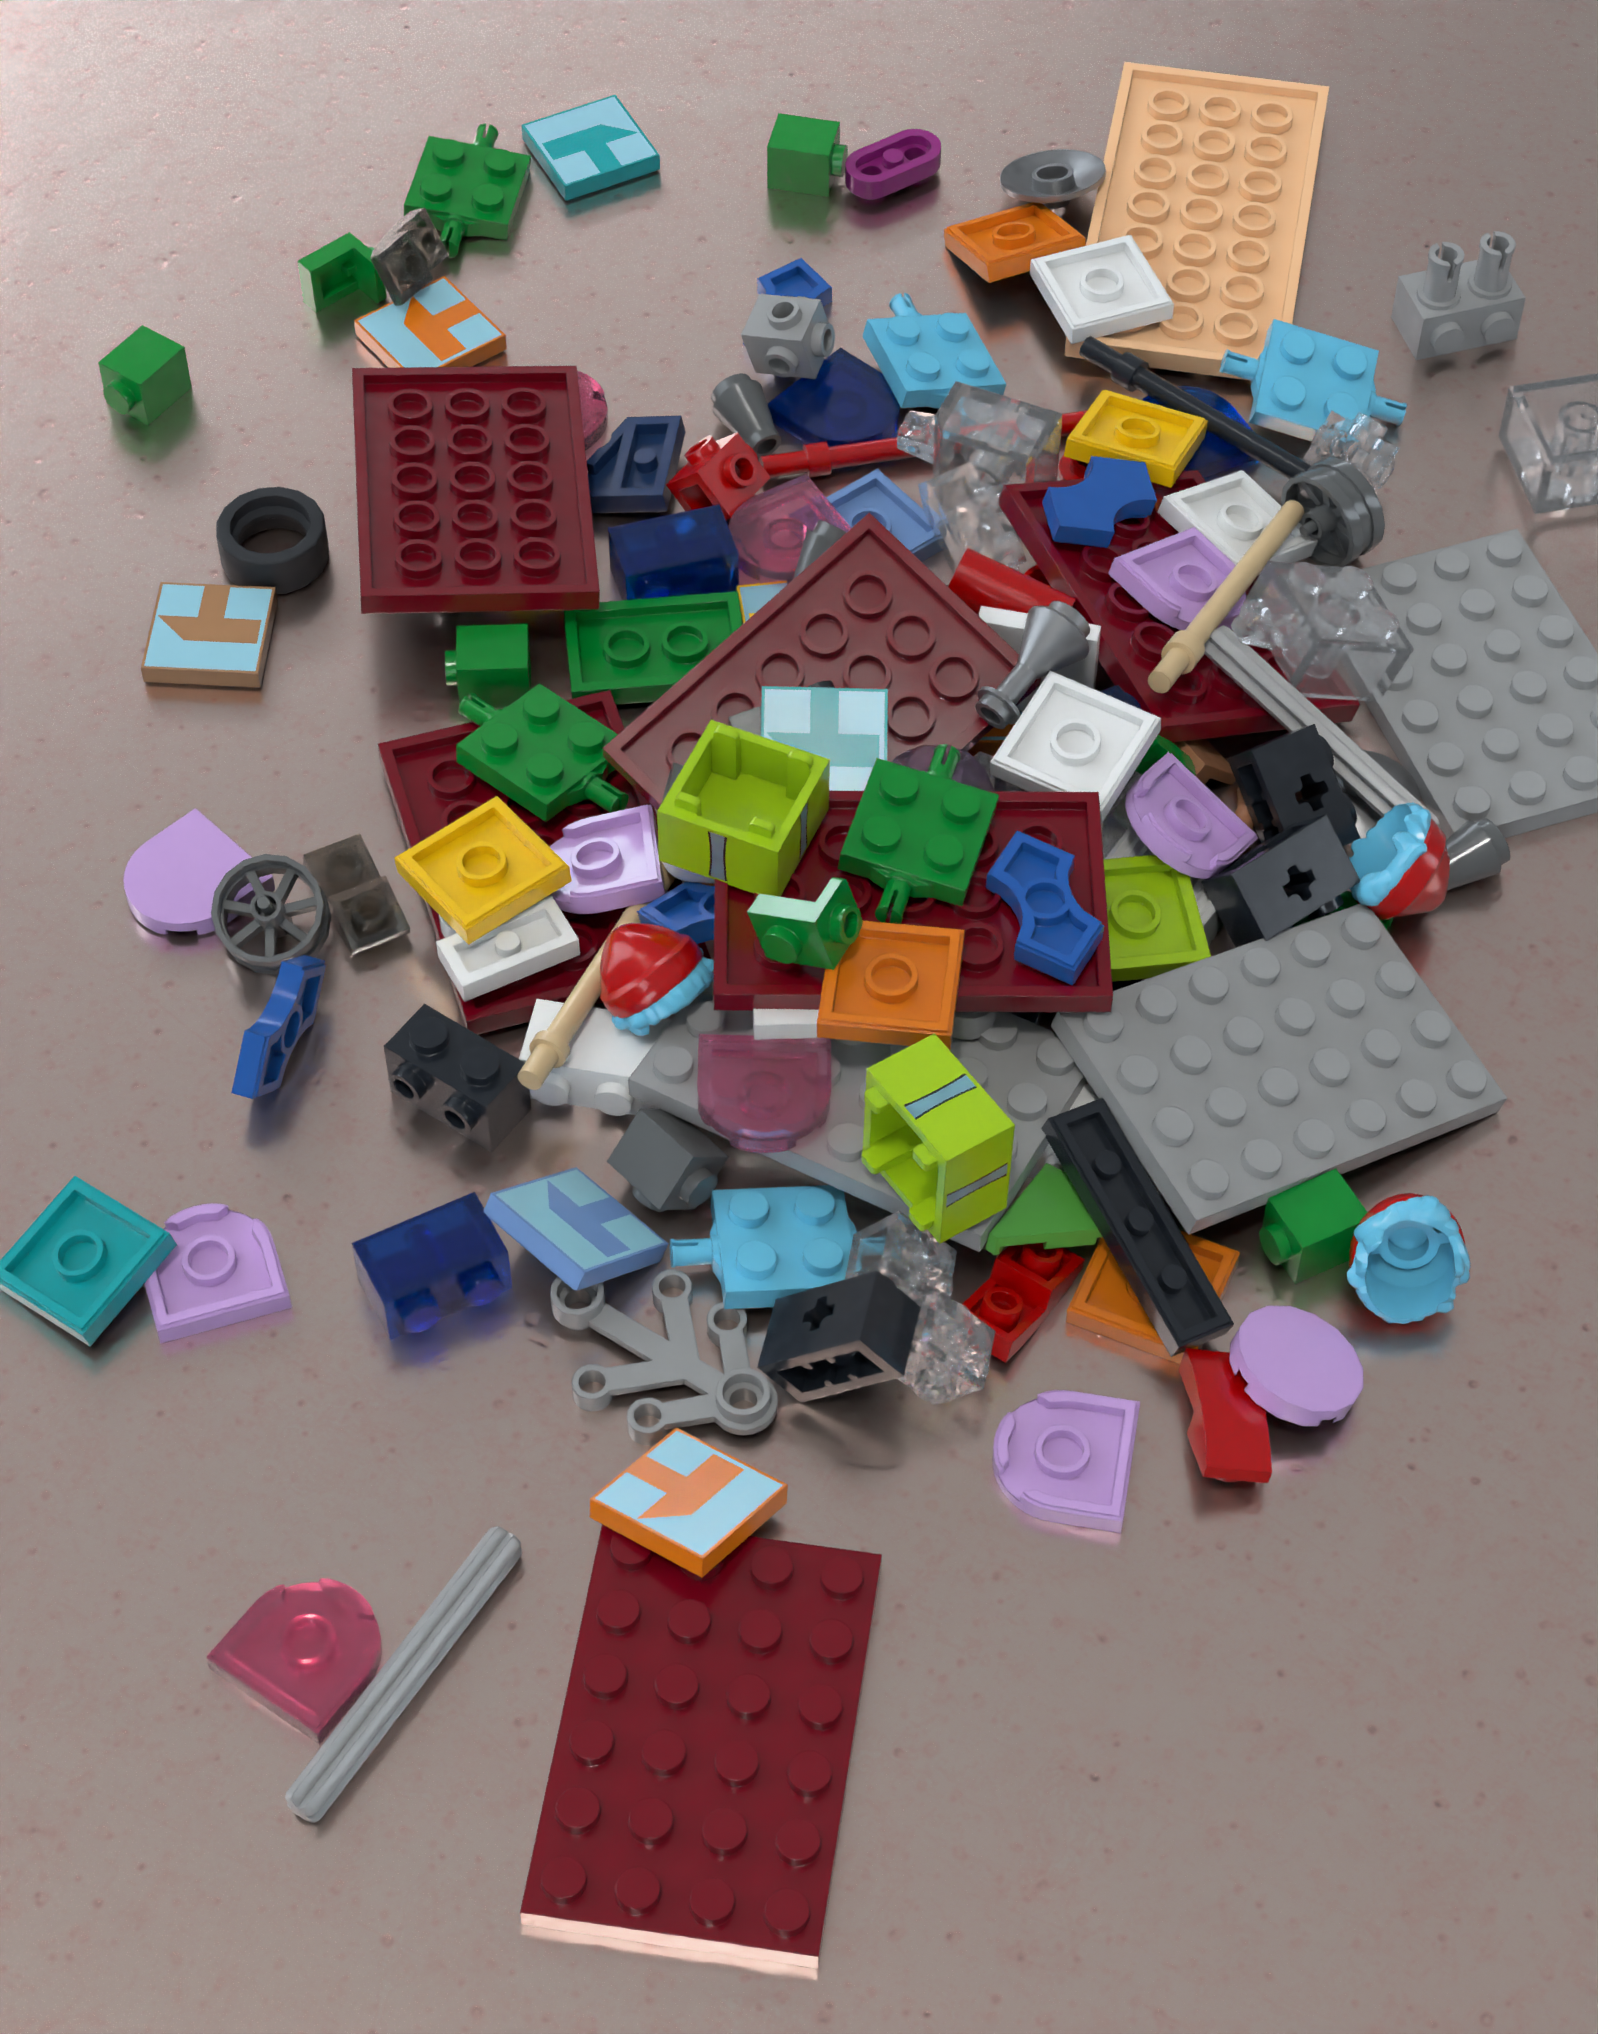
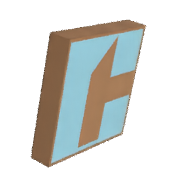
M160 582L141 664L143 681L261 687L278 603L276 587Z

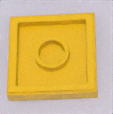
M1102 390L1068 436L1064 456L1085 463H1089L1091 456L1145 462L1151 482L1172 488L1204 440L1208 420L1112 391Z
M498 796L394 857L397 872L468 945L572 881L570 867Z

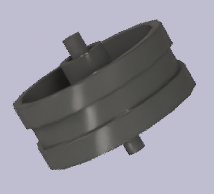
M1335 457L1321 459L1307 471L1300 472L1290 478L1283 487L1281 506L1289 500L1299 502L1305 512L1299 522L1302 525L1299 531L1304 537L1309 535L1311 538L1318 540L1312 555L1309 557L1316 564L1331 570L1344 568L1354 562L1358 556L1365 555L1373 550L1382 541L1385 521L1379 499L1364 475L1347 461Z
M270 854L245 859L229 870L214 892L211 909L215 932L236 961L256 973L273 975L279 974L281 962L303 955L315 958L329 936L332 917L327 897L309 870L304 865L287 856ZM273 873L284 874L275 893L265 891L259 877ZM297 878L308 885L314 894V897L285 904ZM251 883L256 894L251 900V904L233 901L239 890ZM316 911L315 922L308 934L293 924L292 916ZM228 913L255 918L231 938L227 929ZM260 932H265V956L251 955L240 949ZM289 934L300 942L288 952L277 954V938Z

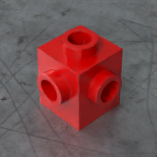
M737 432L717 441L710 435L692 446L684 455L688 463L666 486L700 530L727 519L735 520L746 514L759 501L755 493L771 477L760 464L755 451L744 442Z

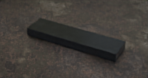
M1100 1098L1048 1118L1041 1128L1046 1134L1047 1141L1170 1356H1175L1184 1352L1186 1348H1194L1227 1334L1234 1325L1231 1317L1105 1100Z

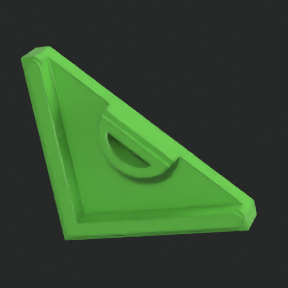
M1046 1163L991 1230L985 1250L991 1252L992 1255H998L1005 1246L1043 1243L1044 1249L1094 1245L1097 1238L1102 1237L1066 1172Z

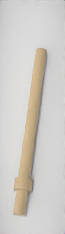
M1294 500L1285 502L1185 630L1176 632L1163 647L1161 652L1162 660L1148 677V684L1155 692H1168L1181 674L1191 672L1204 655V644L1210 638L1211 633L1218 628L1301 521L1305 512L1299 502Z

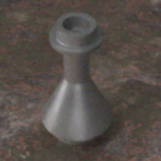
M1053 601L1048 607H1032L1027 614L1016 666L997 689L983 686L977 693L979 701L976 703L975 708L981 718L998 729H1004L1008 724H1015L1021 716L1016 704L1036 679L1046 676L1049 671L1055 672L1085 659L1089 653L1086 637L1090 634V627L1086 619L1076 609L1061 601Z

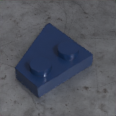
M681 415L627 417L611 434L610 441L593 453L586 461L592 513L661 512L668 510L671 491L666 484L676 475L686 433Z

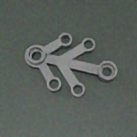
M677 1269L664 1270L652 1282L653 1304L659 1312L663 1313L668 1340L605 1303L602 1282L574 1291L559 1277L553 1281L550 1289L551 1307L555 1319L560 1324L572 1330L592 1328L645 1360L644 1362L606 1368L598 1364H587L580 1367L572 1377V1393L574 1402L581 1409L599 1411L611 1403L613 1395L682 1384L702 1394L664 1403L650 1397L641 1398L633 1402L627 1411L628 1433L635 1442L641 1445L657 1444L667 1435L669 1429L716 1422L723 1430L732 1434L750 1435L765 1429L775 1418L778 1408V1397L775 1387L762 1373L750 1367L745 1343L747 1336V1314L744 1309H724L723 1302L715 1304L707 1314V1335L713 1344L720 1347L724 1374L700 1360L690 1311L693 1301L692 1281L685 1272ZM670 1287H676L683 1291L677 1297H666L662 1294L665 1289ZM575 1302H584L589 1305L581 1309L569 1308ZM722 1320H733L738 1323V1326L731 1330H722L716 1324ZM590 1382H597L604 1386L602 1390L596 1393H587L581 1389ZM742 1400L752 1402L755 1405L748 1409L732 1407L733 1404ZM643 1416H654L660 1420L651 1427H643L636 1423Z

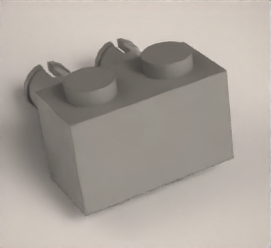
M1494 231L1490 248L1491 236L1489 233L1484 234L1479 243L1478 260L1464 263L1465 254L1460 246L1450 242H1442L1439 259L1440 247L1437 243L1433 244L1428 252L1426 271L1398 276L1391 318L1415 360L1517 339L1525 296L1509 272L1512 255L1516 247L1515 240L1511 235L1505 232Z

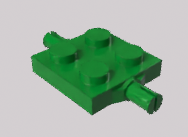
M486 123L480 124L477 127L476 136L472 144L453 139L428 136L404 203V221L430 225L441 231L436 250L443 257L446 256L448 247L449 258L455 257L458 254L459 246L464 236H485L508 240L530 174L531 156L493 148L499 133L496 127L491 124L487 134Z
M539 683L503 709L494 708L475 693H469V698L465 696L461 701L458 709L459 714L480 727L456 744V762L545 822L549 821L567 806L582 802L583 800L590 799L609 813L624 810L627 806L628 794L605 781L608 774L614 771L615 768L603 757V747L618 734Z
M947 744L936 746L927 772L879 758L875 760L841 850L838 869L869 878L884 888L880 903L875 910V916L880 922H886L889 910L893 904L889 923L900 924L909 897H931L963 906L996 811L999 794L952 780L957 763L961 758L959 750L951 746L945 764L943 762Z

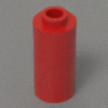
M971 548L966 549L948 586L977 615H979L981 606L1028 613L1034 606L1048 607L1053 601H1061L1073 607L1076 598Z

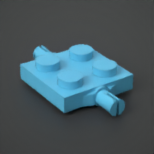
M901 293L895 295L889 302V307L895 314V317L867 319L862 337L900 407L944 409L949 412L956 428L977 426L979 419L970 405L981 402L1001 401L1006 382L966 313L922 315L918 313L909 294L904 293L903 297Z
M1274 319L1268 328L1264 349L1258 359L1231 352L1227 349L1221 361L1220 373H1227L1250 380L1253 403L1249 423L1351 454H1355L1362 443L1365 422L1369 416L1400 426L1406 413L1407 403H1400L1376 395L1374 374L1379 350Z
M831 1185L712 1190L710 1208L713 1226L710 1231V1238L670 1239V1261L672 1268L676 1266L711 1265L713 1273L721 1283L724 1309L774 1307L775 1300L778 1298L858 1276L857 1265L859 1258H897L898 1256L896 1229L857 1232L855 1225L848 1217L844 1191Z

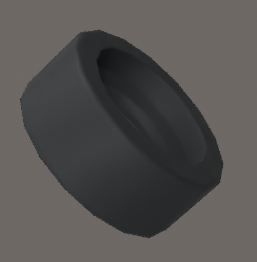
M267 487L241 494L224 507L216 522V538L222 568L230 581L238 586L276 587L277 594H287L307 586L322 573L329 560L324 514L315 500L298 490L284 487ZM285 528L298 531L305 536L294 547L277 553L262 554L249 551L241 546L251 535L266 529Z

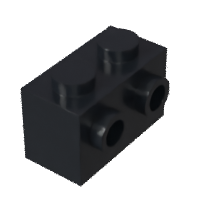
M425 1003L384 1045L391 1092L490 1152L494 1151L531 1110L530 1090L518 1080V1073L525 1063Z

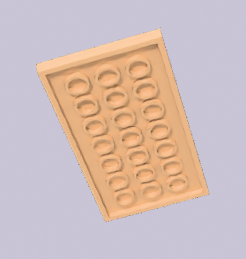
M1124 62L1103 161L1106 177L1097 189L1086 246L1131 235L1174 303L1172 319L1096 338L1097 340L1121 354L1130 352L1146 361L1149 364V368L1243 379L1227 373H1220L1221 361L1225 351L1228 349L1231 352L1258 359L1264 349L1267 330L1272 321L1276 319L1289 324L1293 323L1329 86ZM1066 337L1065 356L1083 358L1079 354L1083 342L1071 344Z

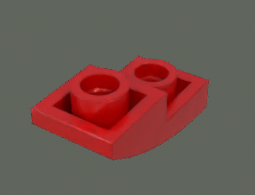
M1043 1243L1008 1246L996 1257L990 1278L955 1310L949 1330L1006 1363L1025 1344L1055 1308L1082 1270L1085 1259L1064 1247L1044 1249Z
M1186 1348L1178 1370L1194 1410L1186 1434L1202 1476L1215 1478L1223 1482L1248 1481L1268 1483L1272 1474V1463L1265 1409L1257 1405L1245 1392L1244 1389L1248 1383L1242 1377L1240 1370L1236 1375L1234 1374L1229 1362V1352Z

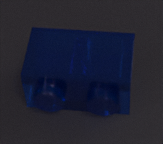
M720 504L608 528L610 569L622 600L736 591V586L739 585V553Z
M475 1192L351 1243L358 1280L389 1340L408 1332L417 1333L427 1330L443 1317L469 1306H482L490 1303L502 1292L512 1288L508 1250L490 1218L483 1212L484 1207Z

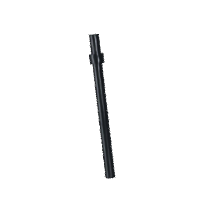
M1092 336L1086 338L1081 345L1080 356L1109 372L1111 380L1130 392L1139 390L1170 409L1205 418V420H1208L1206 429L1208 432L1284 477L1290 479L1311 467V465L1153 373L1149 370V364L1130 352L1121 354Z

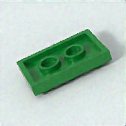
M738 591L599 602V609L564 610L572 699L610 690L615 704L653 702L658 700L742 625Z

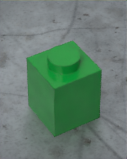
M778 113L767 145V188L829 197L835 176H844L845 162L848 157V146L840 144V122Z
M144 325L140 326L98 362L106 403L116 412L124 415L127 414L148 426L192 388L185 347Z
M528 624L456 626V650L445 651V673L447 686H458L459 704L465 696L469 698V693H475L494 708L502 709L511 705L531 690V655Z
M1335 1168L1268 1198L1263 1225L1259 1232L1260 1242L1269 1260L1275 1265L1281 1264L1294 1284H1298L1349 1261V1250L1354 1230L1367 1211Z

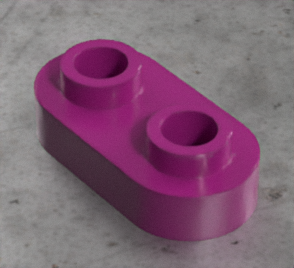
M907 129L851 153L845 162L846 187L856 196L867 200H875L934 175L940 168L941 142L936 135L929 131Z

